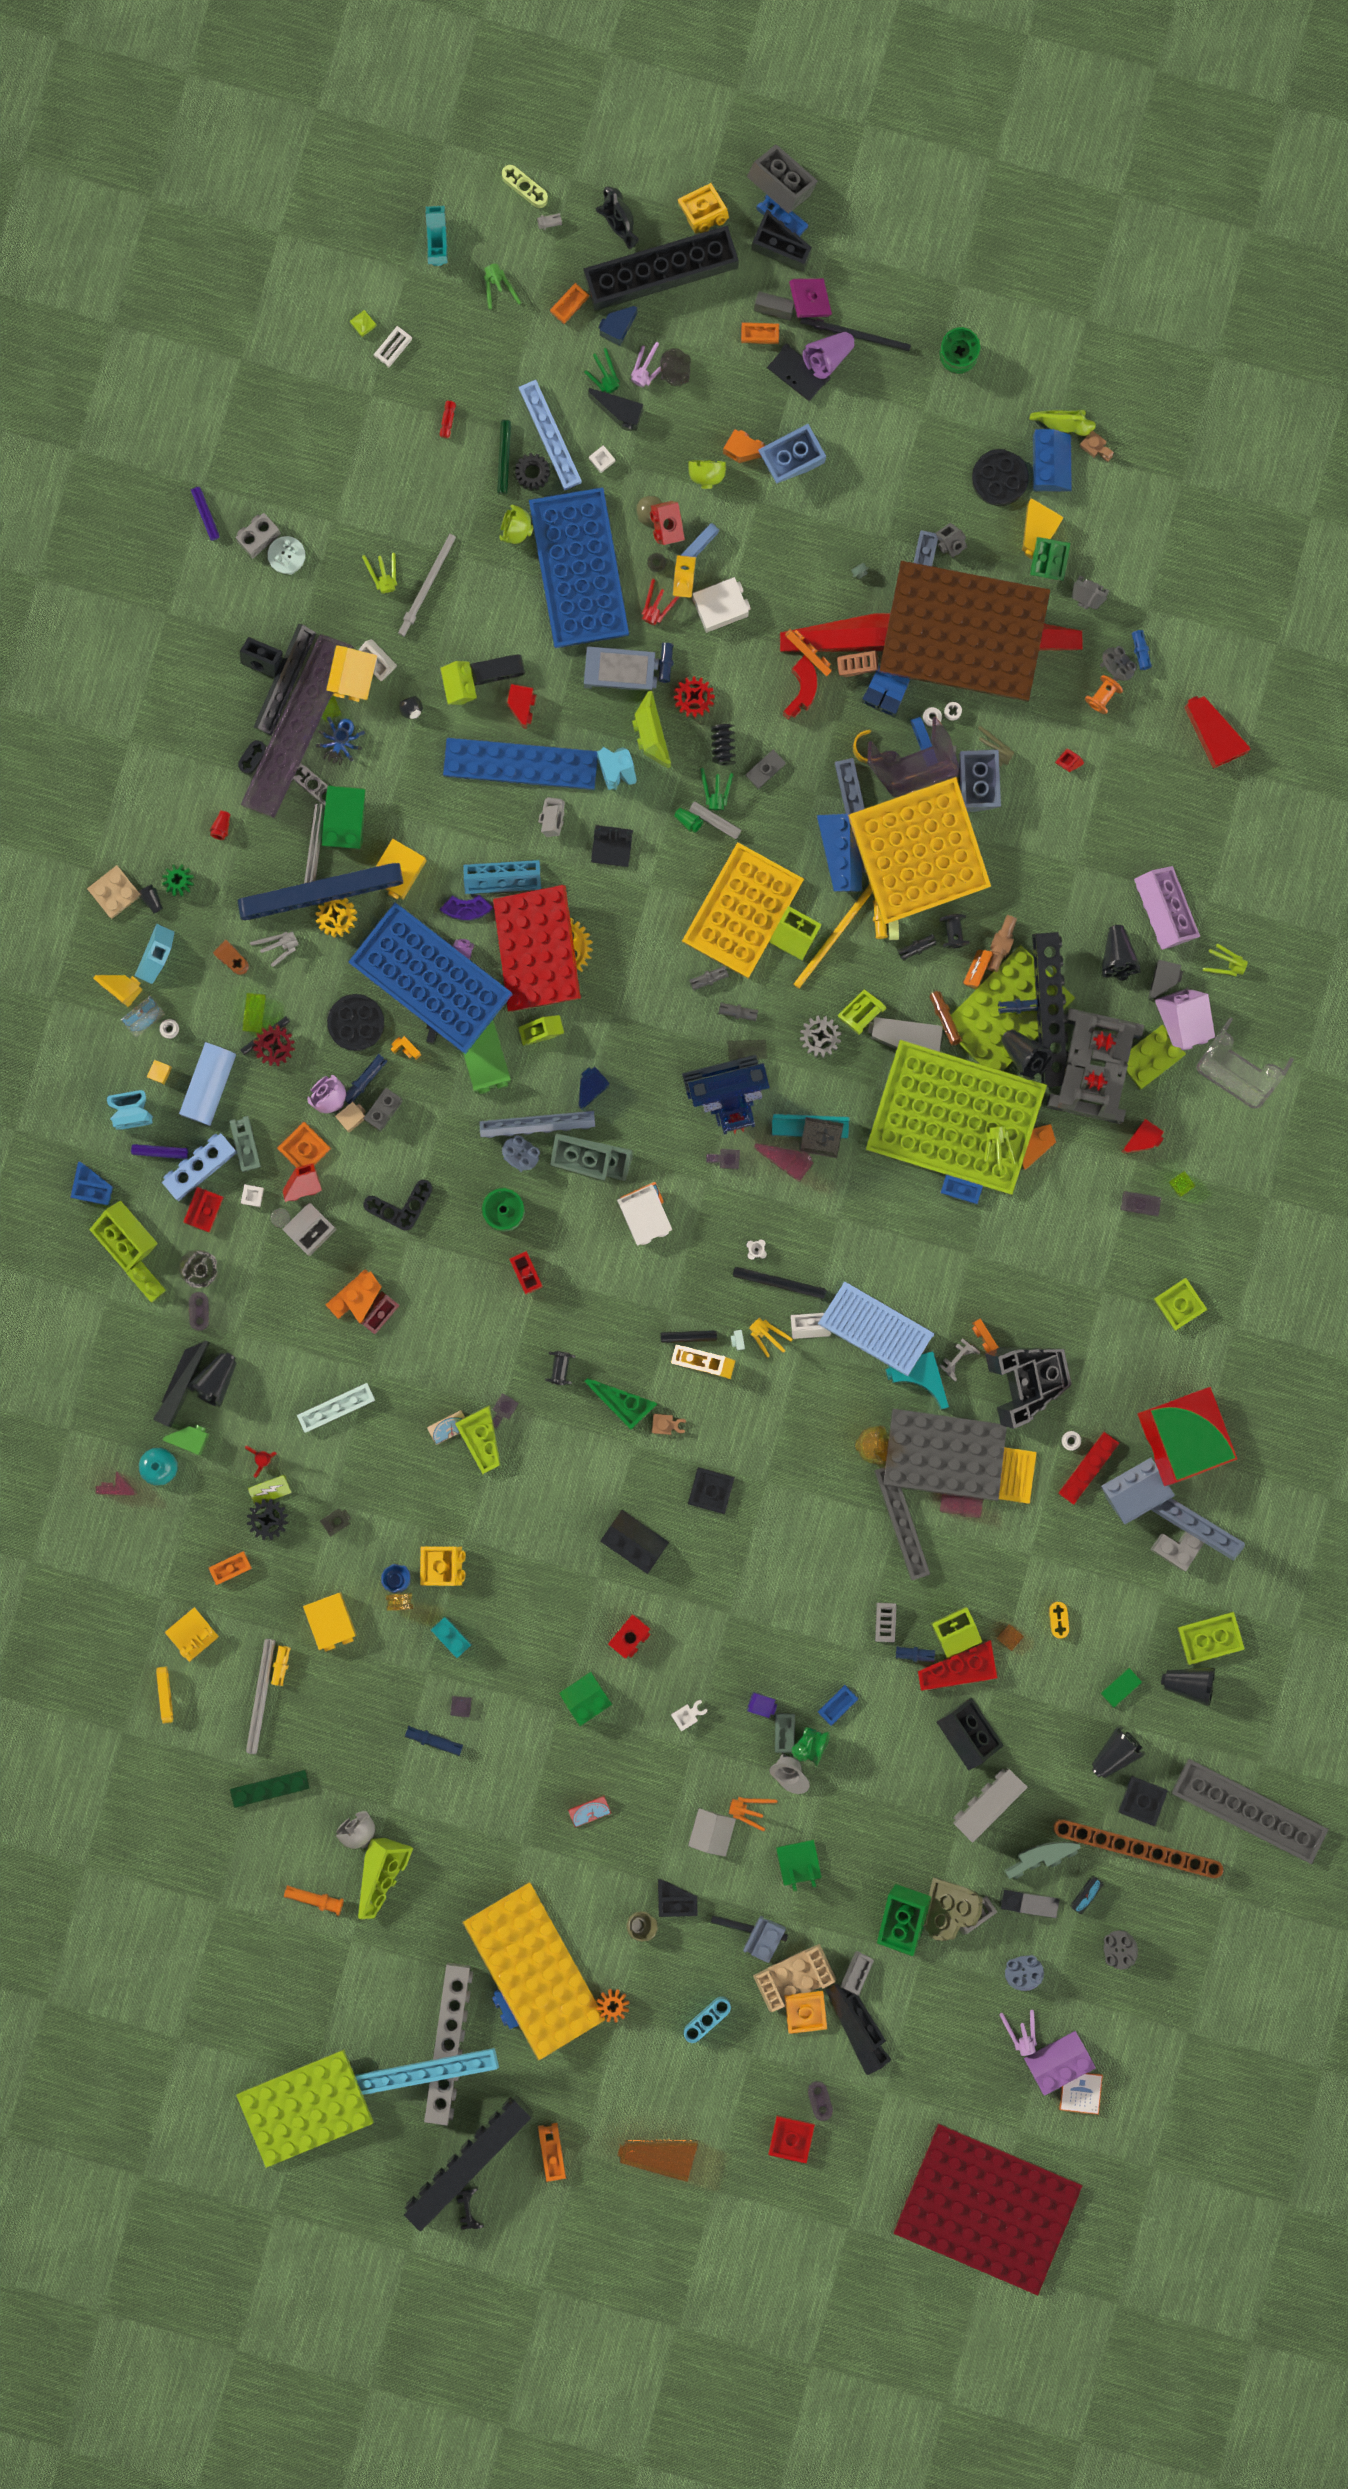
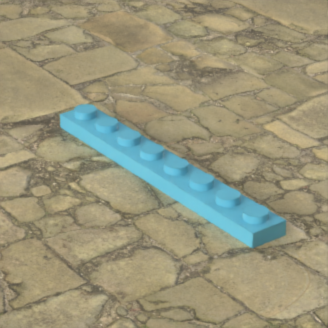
M495 2048L357 2074L355 2077L362 2094L365 2095L495 2070L499 2068Z

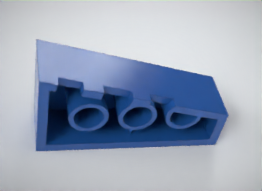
M848 814L817 815L834 891H862V857Z

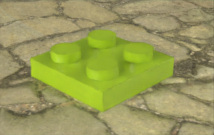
M1184 1278L1153 1299L1174 1331L1207 1310L1187 1278Z

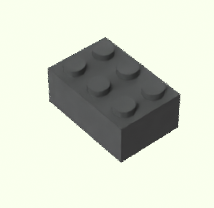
M774 145L758 158L747 175L748 179L788 214L811 196L818 182L778 145Z

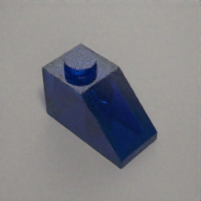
M589 1067L581 1074L583 1076L580 1079L579 1109L581 1111L610 1086V1083L596 1067L592 1069Z

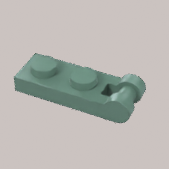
M245 1116L237 1121L236 1119L230 1120L242 1172L261 1168L249 1116ZM245 1126L246 1131L239 1133L238 1128Z

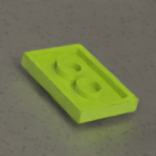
M1162 1024L1131 1049L1126 1073L1141 1090L1184 1057L1186 1053L1181 1048L1172 1045L1168 1032Z
M1234 1612L1177 1627L1188 1665L1245 1649Z

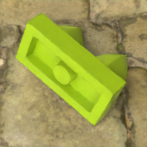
M142 1261L126 1273L151 1303L166 1291Z

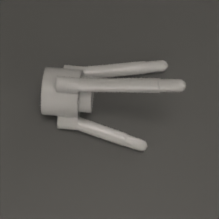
M285 932L280 935L250 942V945L253 946L279 939V942L260 950L261 953H264L281 945L284 950L288 949L271 963V966L274 967L290 953L296 951L295 947L299 944L293 932Z

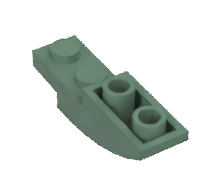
M1051 1842L1037 1845L1018 1853L1017 1855L1021 1861L1007 1868L1004 1872L1009 1879L1013 1878L1015 1880L1023 1876V1871L1028 1868L1033 1870L1039 1867L1041 1861L1047 1867H1055L1062 1862L1060 1859L1066 1856L1070 1858L1079 1853L1078 1849L1081 1847L1076 1842Z

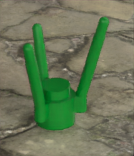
M604 348L603 351L611 374L607 373L596 353L593 354V357L604 375L601 379L602 384L587 370L584 373L602 392L606 391V393L610 394L620 387V381L616 376L608 351Z
M702 767L700 770L706 796V805H709V810H724V806H727L733 773L729 775L724 797L723 794H719L720 775H716L715 794H711L710 797L706 774Z

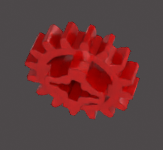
M693 676L692 681L685 678V684L679 683L681 689L676 688L675 693L678 695L674 696V700L678 701L675 707H681L679 713L685 711L687 718L690 714H693V718L696 719L697 714L703 717L704 711L710 712L708 706H714V703L710 700H714L715 695L711 694L714 689L708 688L709 682L704 684L703 678L696 681L695 676ZM705 692H706V694H707V701H706V702H705V700L702 698V696L704 695ZM683 693L687 697L684 703L682 701ZM691 695H698V700H691Z

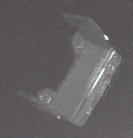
M1229 1017L1199 1060L1197 1070L1201 1075L1249 1107L1260 1108L1285 1077L1294 1059L1291 1057L1282 1069L1274 1064H1267L1262 1070L1230 1049L1234 1040L1226 1032L1233 1020L1232 1017Z

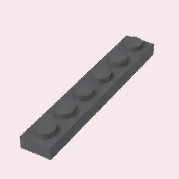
M885 1467L874 1470L911 1581L930 1575L902 1489L883 1485Z

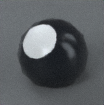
M412 696L400 702L399 710L405 718L415 719L422 713L423 705L417 696Z

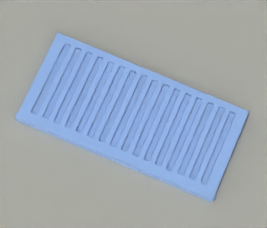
M843 1282L840 1290L818 1323V1325L906 1376L910 1374L929 1341L934 1336L933 1332L846 1282Z

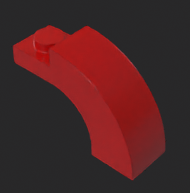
M805 655L795 664L791 671L799 681L800 692L783 711V716L788 720L791 717L795 718L802 709L800 707L808 711L816 695V671L812 662Z

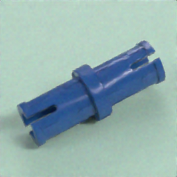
M1135 631L1132 633L1135 646L1134 653L1137 655L1140 670L1150 669L1152 665L1144 631Z

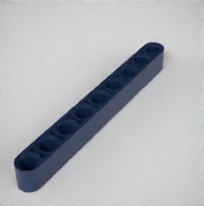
M391 863L240 898L237 902L240 919L252 920L395 887L404 882L400 863Z

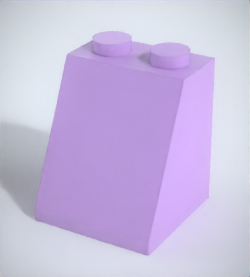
M1186 988L1155 999L1173 1046L1179 1047L1181 1050H1188L1193 1045L1208 1043V1040L1215 1038L1208 994Z

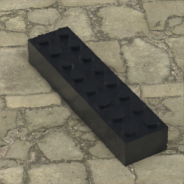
M727 225L583 268L594 311H598L738 269L739 260Z
M517 2095L514 2098L510 2096L503 2103L502 2110L500 2112L495 2111L490 2116L489 2124L486 2127L482 2125L475 2132V2138L472 2141L468 2139L461 2146L460 2153L458 2155L454 2153L449 2158L446 2164L447 2167L445 2169L441 2167L433 2175V2181L431 2183L427 2181L420 2188L419 2195L417 2197L412 2196L404 2207L406 2209L404 2216L421 2232L532 2118L533 2111Z

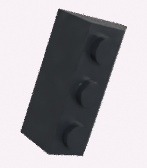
M623 1510L620 1511L600 1540L601 1543L646 1574L650 1572L669 1544L666 1539Z
M972 1697L946 1713L936 1722L968 1771L984 1763L1004 1746Z

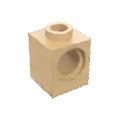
M352 1102L335 1117L349 1133L364 1121L366 1111L360 1104L355 1105Z

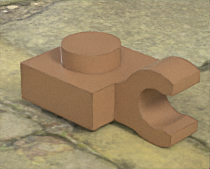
M1091 431L1080 444V447L1093 458L1099 454L1107 462L1113 457L1114 453L1111 449L1104 447L1107 441L1094 431Z

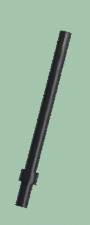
M802 317L800 324L815 327V330L822 331L823 329L838 334L847 332L854 338L908 352L911 344L826 323L823 319L819 318L815 320Z

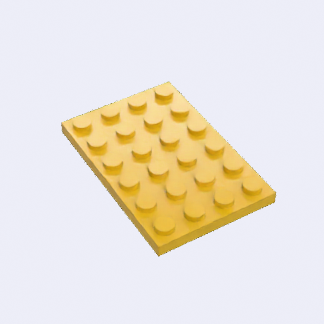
M737 842L682 942L749 979L787 907L790 906L804 879Z

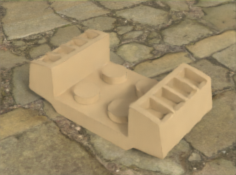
M820 1944L753 1975L770 2012L785 2007L784 1995L808 1993L820 1987L823 1989L836 1981Z

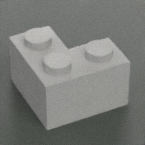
M1186 1531L1178 1543L1165 1534H1160L1150 1550L1181 1571H1186L1204 1542Z

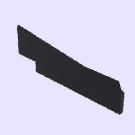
M204 1341L184 1350L162 1400L163 1404L153 1420L172 1427L189 1391L188 1385L194 1379L210 1342Z
M839 1984L827 1988L826 1993L865 2074L869 2075L883 2068L891 2061L889 2055L881 2047L886 2040L859 1996L840 1988Z

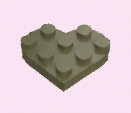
M933 1878L929 1896L932 1898L924 1926H926L929 1937L934 1940H953L960 1927L975 1926L978 1923L982 1913L983 1899L970 1888Z

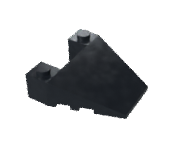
M999 1347L985 1353L989 1372L1000 1375L1007 1374L1012 1401L997 1407L1002 1426L1015 1429L1029 1423L1034 1419L1033 1416L1037 1412L1043 1411L1052 1399L1055 1400L1072 1385L1065 1351L1062 1348Z

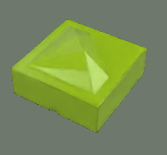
M365 310L350 320V324L361 337L376 327V323Z

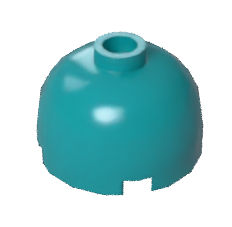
M161 1447L146 1451L139 1461V1473L142 1479L154 1486H162L169 1483L176 1476L178 1470L177 1460L169 1450Z

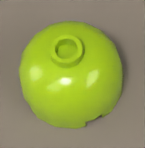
M711 460L688 461L689 476L694 483L700 484L702 489H712V485L719 484L725 477L726 462Z
M510 505L512 510L507 509L500 529L504 530L503 536L500 535L499 538L500 541L518 544L524 541L527 536H531L533 525H531L530 515L525 509L516 505Z

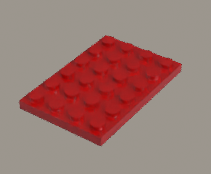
M560 885L493 899L504 986L513 993L507 1001L508 1011L514 1012L581 999L566 886Z

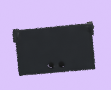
M788 343L781 348L780 353L767 366L768 370L809 402L823 385L825 386L831 379L829 376L825 379L814 376L813 374L816 372L812 368L809 370L806 367L803 357L792 349Z

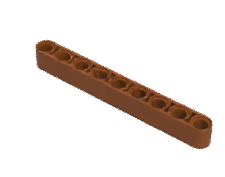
M1059 1819L1053 1825L1054 1832L1059 1837L1210 1878H1218L1223 1873V1866L1220 1862L1204 1856L1066 1819ZM1062 1823H1066L1068 1826L1065 1833H1059L1058 1827ZM1084 1828L1086 1836L1082 1839L1078 1838L1077 1831ZM1103 1833L1105 1840L1099 1844L1096 1842V1836ZM1122 1838L1124 1845L1118 1849L1114 1843L1117 1839ZM1141 1843L1143 1850L1138 1854L1134 1853V1845ZM1159 1848L1161 1856L1154 1859L1152 1852L1154 1849ZM1177 1853L1180 1855V1861L1173 1864L1171 1857ZM1192 1859H1198L1199 1865L1195 1869L1190 1867ZM1211 1864H1217L1218 1870L1214 1874L1209 1872Z

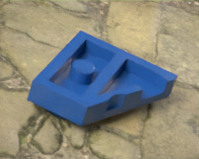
M78 1162L70 1198L109 1206L113 1187L82 1162Z

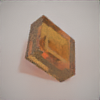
M1008 1624L996 1639L1012 1651L1024 1636Z

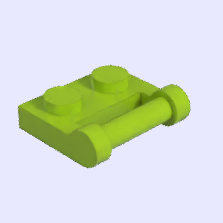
M864 989L837 1016L860 1035L863 1032V1028L887 1008L881 1001ZM873 1006H875L860 1022H858Z

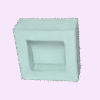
M742 1330L734 1331V1336H731L732 1347H736L737 1351L745 1349Z

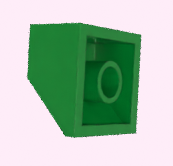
M589 1672L559 1693L579 1726H582L613 1704L592 1672Z

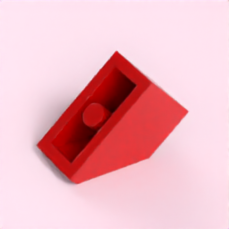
M1144 1119L1121 1152L1127 1154L1150 1150L1154 1146L1158 1148L1164 1139L1162 1137L1164 1131L1147 1119Z

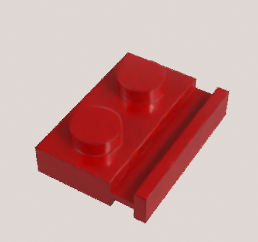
M197 1187L183 1223L210 1233L224 1197Z

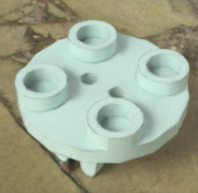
M290 536L280 537L274 540L269 547L268 560L271 567L277 572L292 575L303 566L306 553L304 547L296 538Z

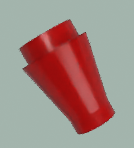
M222 810L219 812L210 828L211 837L217 840H224L228 836L230 813Z

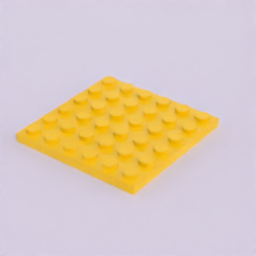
M956 777L848 814L883 924L991 887Z

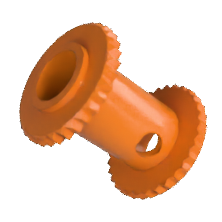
M1102 675L1100 677L1103 682L1093 698L1086 696L1085 700L1094 710L1107 714L1106 704L1115 692L1122 693L1123 689L1115 680Z

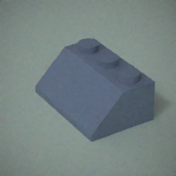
M960 751L958 756L960 791L967 812H978L1001 807L999 751Z
M1152 1458L1147 1459L1101 1486L1107 1501L1124 1525L1174 1497L1170 1486L1163 1485L1158 1468Z

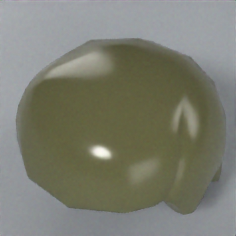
M646 496L641 498L637 504L638 520L646 527H654V523L650 518L652 505L663 503L658 497Z
M643 1911L633 1913L628 1918L626 1924L630 1937L640 1942L650 1941L655 1937L658 1930L656 1919Z

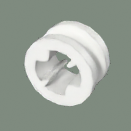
M956 702L947 704L944 710L945 717L951 721L957 720L962 713L961 706ZM950 707H952V709L953 707L957 708L956 716H954V714L952 716L949 714Z

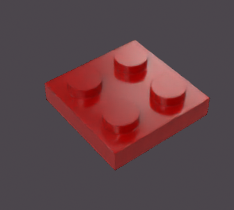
M776 2115L768 2155L807 2164L815 2124Z

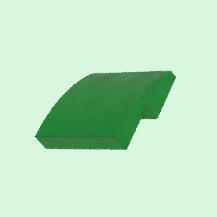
M1037 537L1030 575L1064 581L1071 543Z

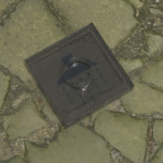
M806 1117L800 1152L837 1158L844 1123Z

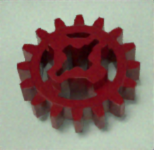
M269 1024L268 1030L262 1027L263 1033H256L258 1040H253L257 1044V1046L253 1047V1050L259 1051L256 1057H262L261 1062L263 1064L268 1061L269 1066H272L273 1062L279 1066V1061L281 1060L287 1063L285 1058H291L292 1055L289 1052L295 1051V1048L291 1046L295 1041L294 1039H289L292 1034L290 1032L286 1034L287 1029L285 1027L280 1030L278 1024L275 1028H272L271 1024ZM271 1034L269 1038L264 1039L267 1035ZM280 1035L286 1039V1043L280 1041ZM276 1040L278 1046H275L272 1051L270 1044H273ZM261 1047L268 1050V1056L263 1053ZM280 1052H284L280 1056L276 1057L277 1054H279Z

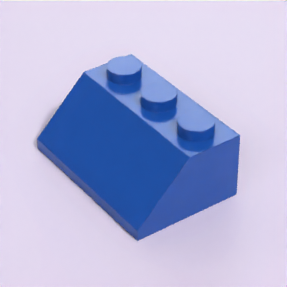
M1035 429L1033 434V491H1071V435L1055 429Z

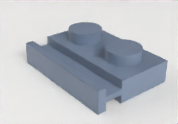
M760 1916L743 1951L749 1952L752 1956L769 1963L786 1927Z

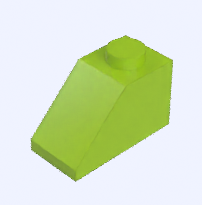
M560 1015L542 1017L518 1027L523 1046L564 1034Z

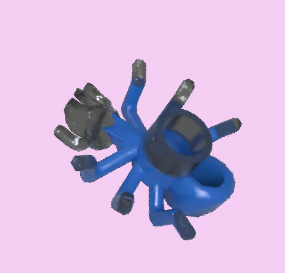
M328 716L327 720L334 732V737L322 730H318V733L335 742L316 744V747L328 748L334 746V749L327 751L323 759H326L329 754L328 762L333 758V764H335L340 758L339 766H341L343 761L340 753L341 749L352 762L353 758L344 745L354 750H362V747L348 742L364 735L365 731L351 736L354 731V725L351 720H341L338 724V729H336L331 717Z

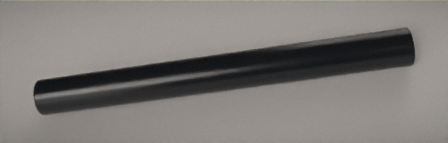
M712 1915L711 1923L752 1933L755 1927L754 1925ZM784 1933L781 1941L786 1942L788 1934Z

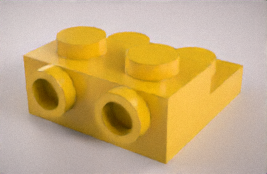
M711 183L678 199V204L686 215L687 221L695 234L707 232L710 227L716 224L719 226L723 225L729 218L725 204Z
M421 1547L420 1585H462L466 1576L465 1571L462 1570V1562L466 1558L462 1547Z

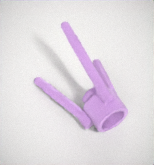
M658 342L653 346L643 367L639 368L645 346L641 347L631 374V381L639 387L643 388L645 384L649 386L651 381L666 366V363H663L650 377L648 376L649 372L646 368L659 345Z
M1030 2010L1031 2038L1027 2036L1024 2023H1021L1023 2037L1019 2039V2042L1004 2014L1000 2013V2017L1015 2044V2048L1020 2050L1021 2056L1035 2053L1037 2043L1035 2039L1034 2010Z

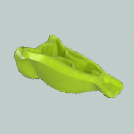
M1085 410L1041 411L1031 413L1029 420L1040 421L1050 429L1064 433L1074 432L1080 436L1088 435L1096 428L1094 421L1085 418Z

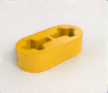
M1054 1602L1049 1607L1051 1632L1054 1637L1062 1639L1069 1633L1067 1607L1062 1602ZM1056 1605L1063 1608V1612H1060V1619L1057 1618V1613H1053ZM1058 1621H1061V1627L1065 1628L1062 1635L1055 1632V1628H1058Z

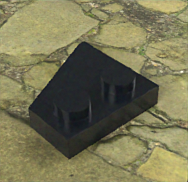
M659 1878V1917L698 1916L697 1895Z

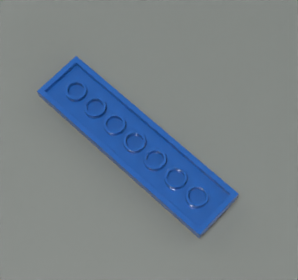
M447 738L443 776L595 790L598 758L597 752L590 750Z

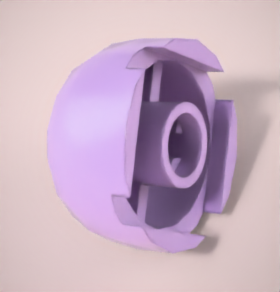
M331 1075V1078L325 1076L312 1087L311 1091L313 1094L307 1098L308 1103L320 1113H332L343 1107L346 1090L337 1077Z

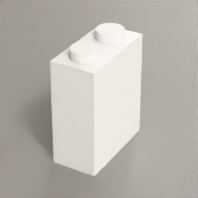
M735 577L692 594L693 602L706 633L748 617V610H751L747 599H743L741 594L744 592L740 581L736 582Z
M653 1185L617 1200L637 1245H646L651 1242V1239L664 1237L672 1230Z

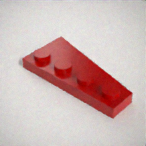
M991 1640L918 1671L920 1690L925 1691L997 1679Z

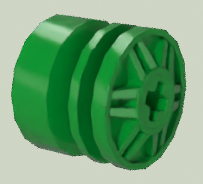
M964 327L954 328L946 333L939 351L940 362L946 370L955 374H963L972 370L977 363L981 349L980 340L972 330ZM956 350L963 352L962 356L956 354Z

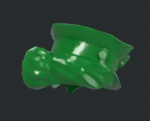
M805 1728L803 1737L791 1749L793 1757L800 1762H805L806 1760L813 1761L815 1766H818L823 1752L829 1743L830 1732L821 1733L815 1729Z

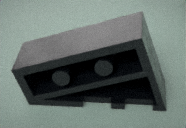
M767 209L752 242V251L804 272L811 256L812 247L795 232L789 230L781 220L779 221Z

